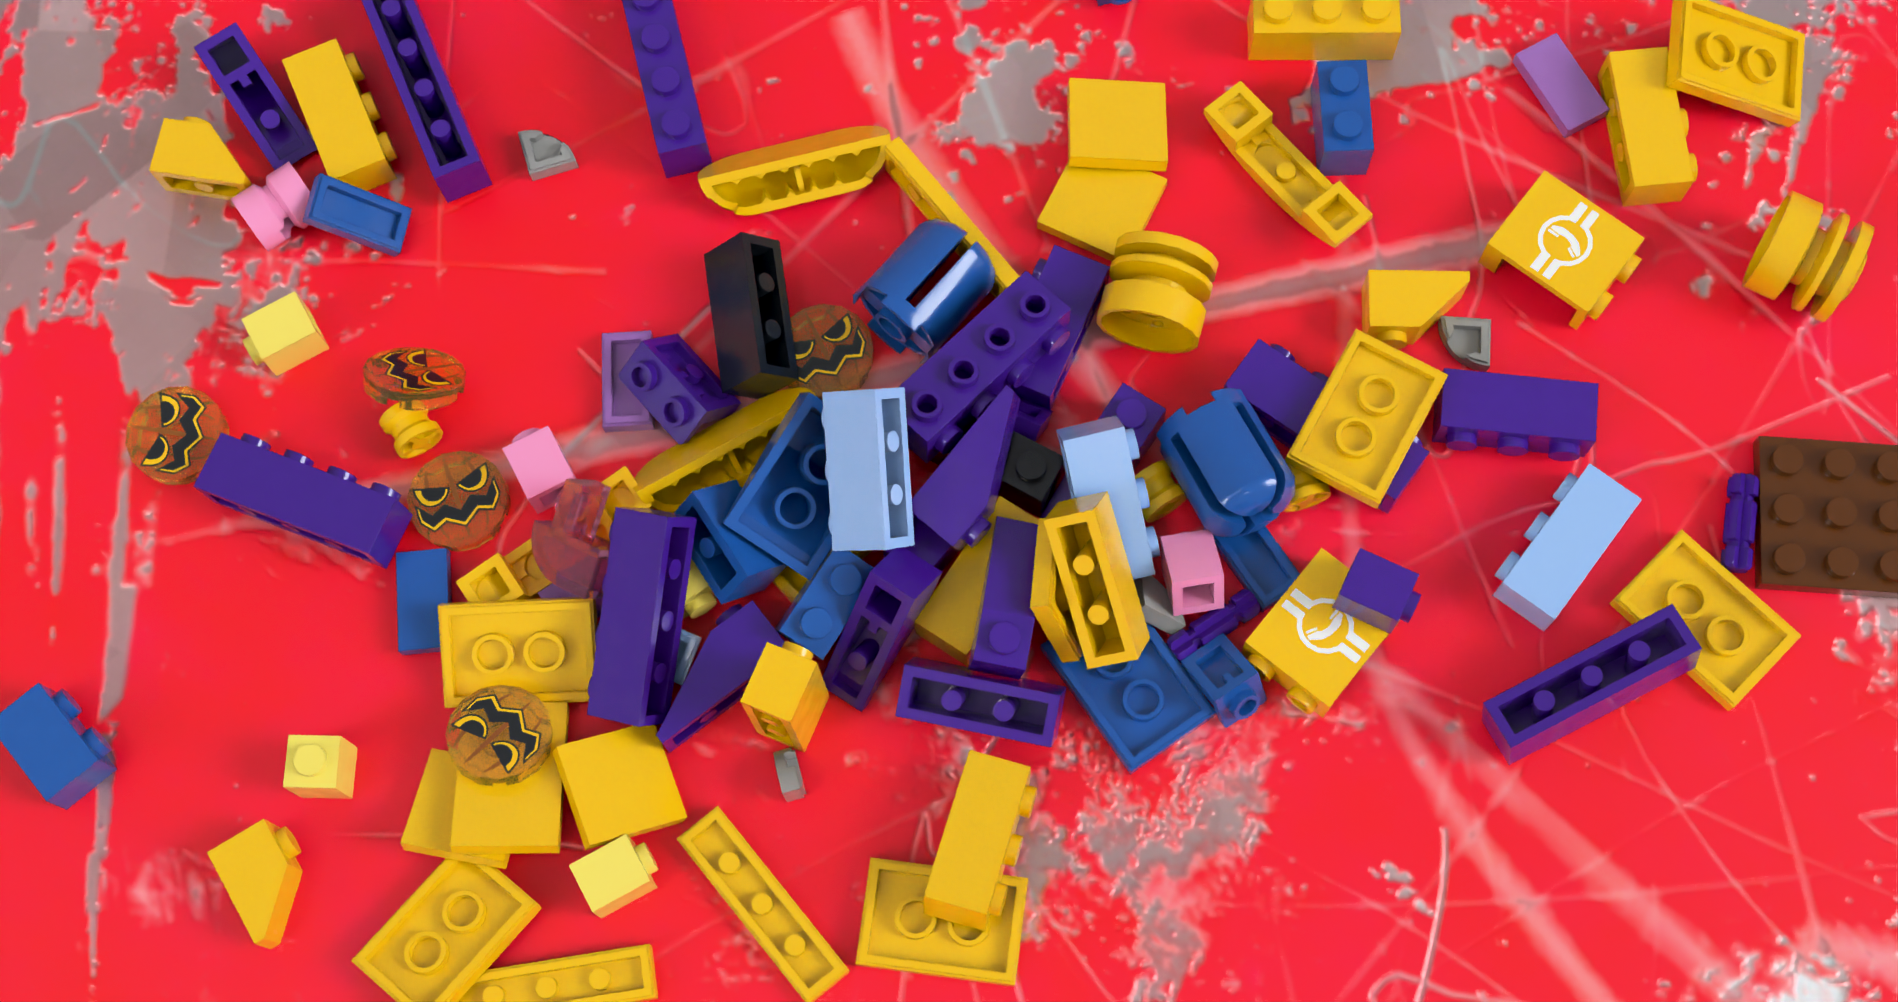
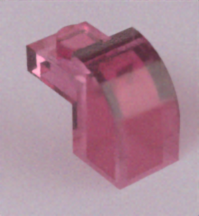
M566 479L563 489L556 498L554 519L534 520L531 537L533 555L543 575L554 585L583 599L603 598L602 582L607 572L611 542L597 536L596 532L611 487L597 480Z

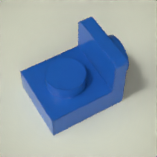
M1224 633L1181 660L1183 668L1199 690L1214 706L1218 720L1226 728L1238 720L1250 717L1267 700L1258 671Z

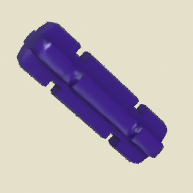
M1735 473L1728 480L1727 497L1731 500L1729 503H1726L1723 543L1727 546L1725 549H1722L1721 564L1731 573H1747L1753 563L1754 550L1749 547L1751 543H1754L1757 503L1754 502V498L1758 497L1759 479L1752 474Z
M1242 589L1230 597L1229 604L1226 605L1224 603L1223 609L1210 610L1190 623L1189 630L1185 631L1182 628L1170 636L1166 645L1181 663V660L1220 634L1224 633L1227 635L1237 629L1238 622L1246 623L1257 616L1261 606L1254 594L1249 589Z

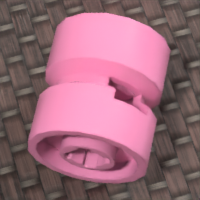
M289 161L266 176L265 186L260 187L253 184L231 198L241 216L267 251L272 250L289 239L293 226L302 229L309 226V224L302 221L310 190Z

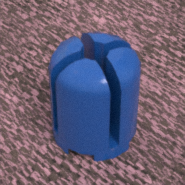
M938 218L919 224L878 270L853 294V304L861 298L865 308L873 317L867 324L868 327L897 353L901 354L907 347L915 353L925 356L920 364H924L939 350L942 344L988 295L995 282V269L986 250L976 241L916 307L909 303L950 258L968 233L958 225Z
M1225 388L1210 392L1215 401L1199 407L1188 415L1182 407L1163 423L1156 436L1161 443L1159 448L1162 456L1203 526L1215 536L1234 537L1261 530L1275 520L1287 508L1295 495V476L1242 390Z

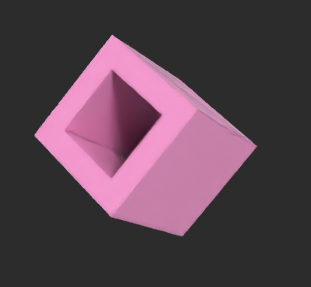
M549 426L542 429H527L516 435L512 440V444L502 448L528 501L537 514L583 491Z
M1204 529L1160 536L1162 574L1173 616L1223 609L1224 572L1213 534Z

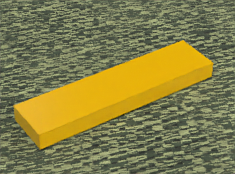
M898 136L891 143L885 145V170L928 220L938 218L954 223L968 232L955 250L960 258L976 241L979 242L988 253L995 269V282L990 293L994 298H997L1020 276Z
M716 806L677 838L681 846L805 1002L816 1001L850 972L719 806Z
M651 944L488 969L458 1002H643L658 999L653 948Z

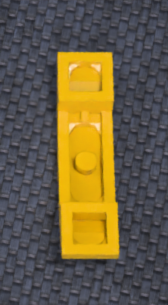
M1239 81L1204 108L1203 114L1214 131L1253 180L1286 213L1323 242L1336 248L1372 219L1373 214L1340 180L1333 185L1272 123L1273 113L1242 81Z
M624 466L584 493L586 501L506 556H502L499 553L495 554L458 579L456 583L468 602L536 599L540 597L538 592L610 545L609 531L614 521L615 507L654 509L651 503L646 505L638 497L633 489L638 484L629 469Z

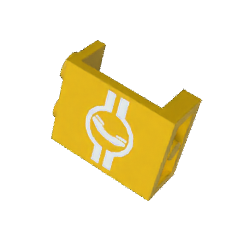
M1544 170L1489 240L1478 262L1493 273L1497 271L1504 260L1577 310L1568 324L1577 330L1587 316L1596 321L1611 302L1614 296L1607 292L1612 283L1617 279L1624 284L1642 261L1635 253L1645 238Z
M1323 548L1319 550L1248 637L1241 651L1243 656L1258 671L1260 679L1266 682L1274 679L1288 690L1286 697L1294 706L1309 715L1315 711L1322 718L1382 641L1390 634L1332 608L1349 568Z

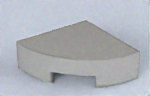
M538 130L518 132L532 181L579 168L572 150L564 142L545 135L542 131Z
M1440 316L1438 321L1439 335L1450 355L1468 368L1487 372L1490 367L1491 319Z
M1153 576L1134 579L1146 623L1171 635L1186 626L1183 615L1173 616L1167 589Z
M789 747L773 752L776 771L785 800L790 802L805 798L806 790L795 750Z

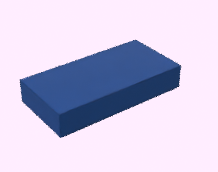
M320 173L314 178L302 222L395 257L401 252L412 208Z
M1266 526L1261 530L1243 536L1219 537L1213 534L1217 551L1244 589H1249L1257 598L1261 606V612L1275 605L1300 575Z
M447 548L396 553L398 651L402 655L441 652L438 605L441 603H452L451 553Z

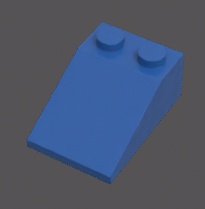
M803 392L799 394L772 435L722 523L797 573L811 580L832 548V534L828 526L830 504L828 481L825 476V464L827 461L825 429L821 420L823 401L810 392Z

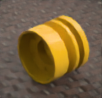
M1792 190L1784 198L1767 226L1747 267L1742 287L1775 300L1790 282L1796 285L1791 309L1802 311L1813 295L1816 294L1810 311V317L1820 322H1825L1833 314L1839 303L1848 297L1858 281L1867 261V252L1874 234V226L1860 221L1851 230L1847 238L1844 239L1850 222V215L1840 213L1826 230L1818 228L1824 204Z
M1144 230L1125 233L1117 239L1114 252L1115 259L1112 260L1109 276L1113 281L1104 288L1097 314V325L1103 332L1120 342L1152 352L1175 354L1190 352L1197 348L1206 315V309L1202 303L1210 299L1213 287L1212 282L1215 280L1219 262L1209 250L1181 236Z

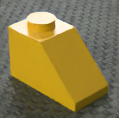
M186 116L183 120L163 119L149 171L166 191L231 200L232 197L253 185L209 122L192 116Z
M1368 270L1361 288L1362 332L1396 349L1404 348L1407 344L1413 345L1440 319V316L1446 314L1462 298L1470 281V271Z
M265 819L260 820L208 851L207 854L254 944L273 949L281 943L303 870L295 857L301 853V849L292 832L286 826L280 828Z

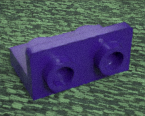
M678 333L642 340L618 375L624 385L680 445L688 443L702 424L726 418L733 414L741 404L735 395L722 393L720 379Z

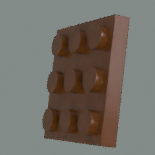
M1759 436L1753 442L1754 475L1759 479L1758 497L1754 498V502L1757 503L1755 589L1898 599V445Z

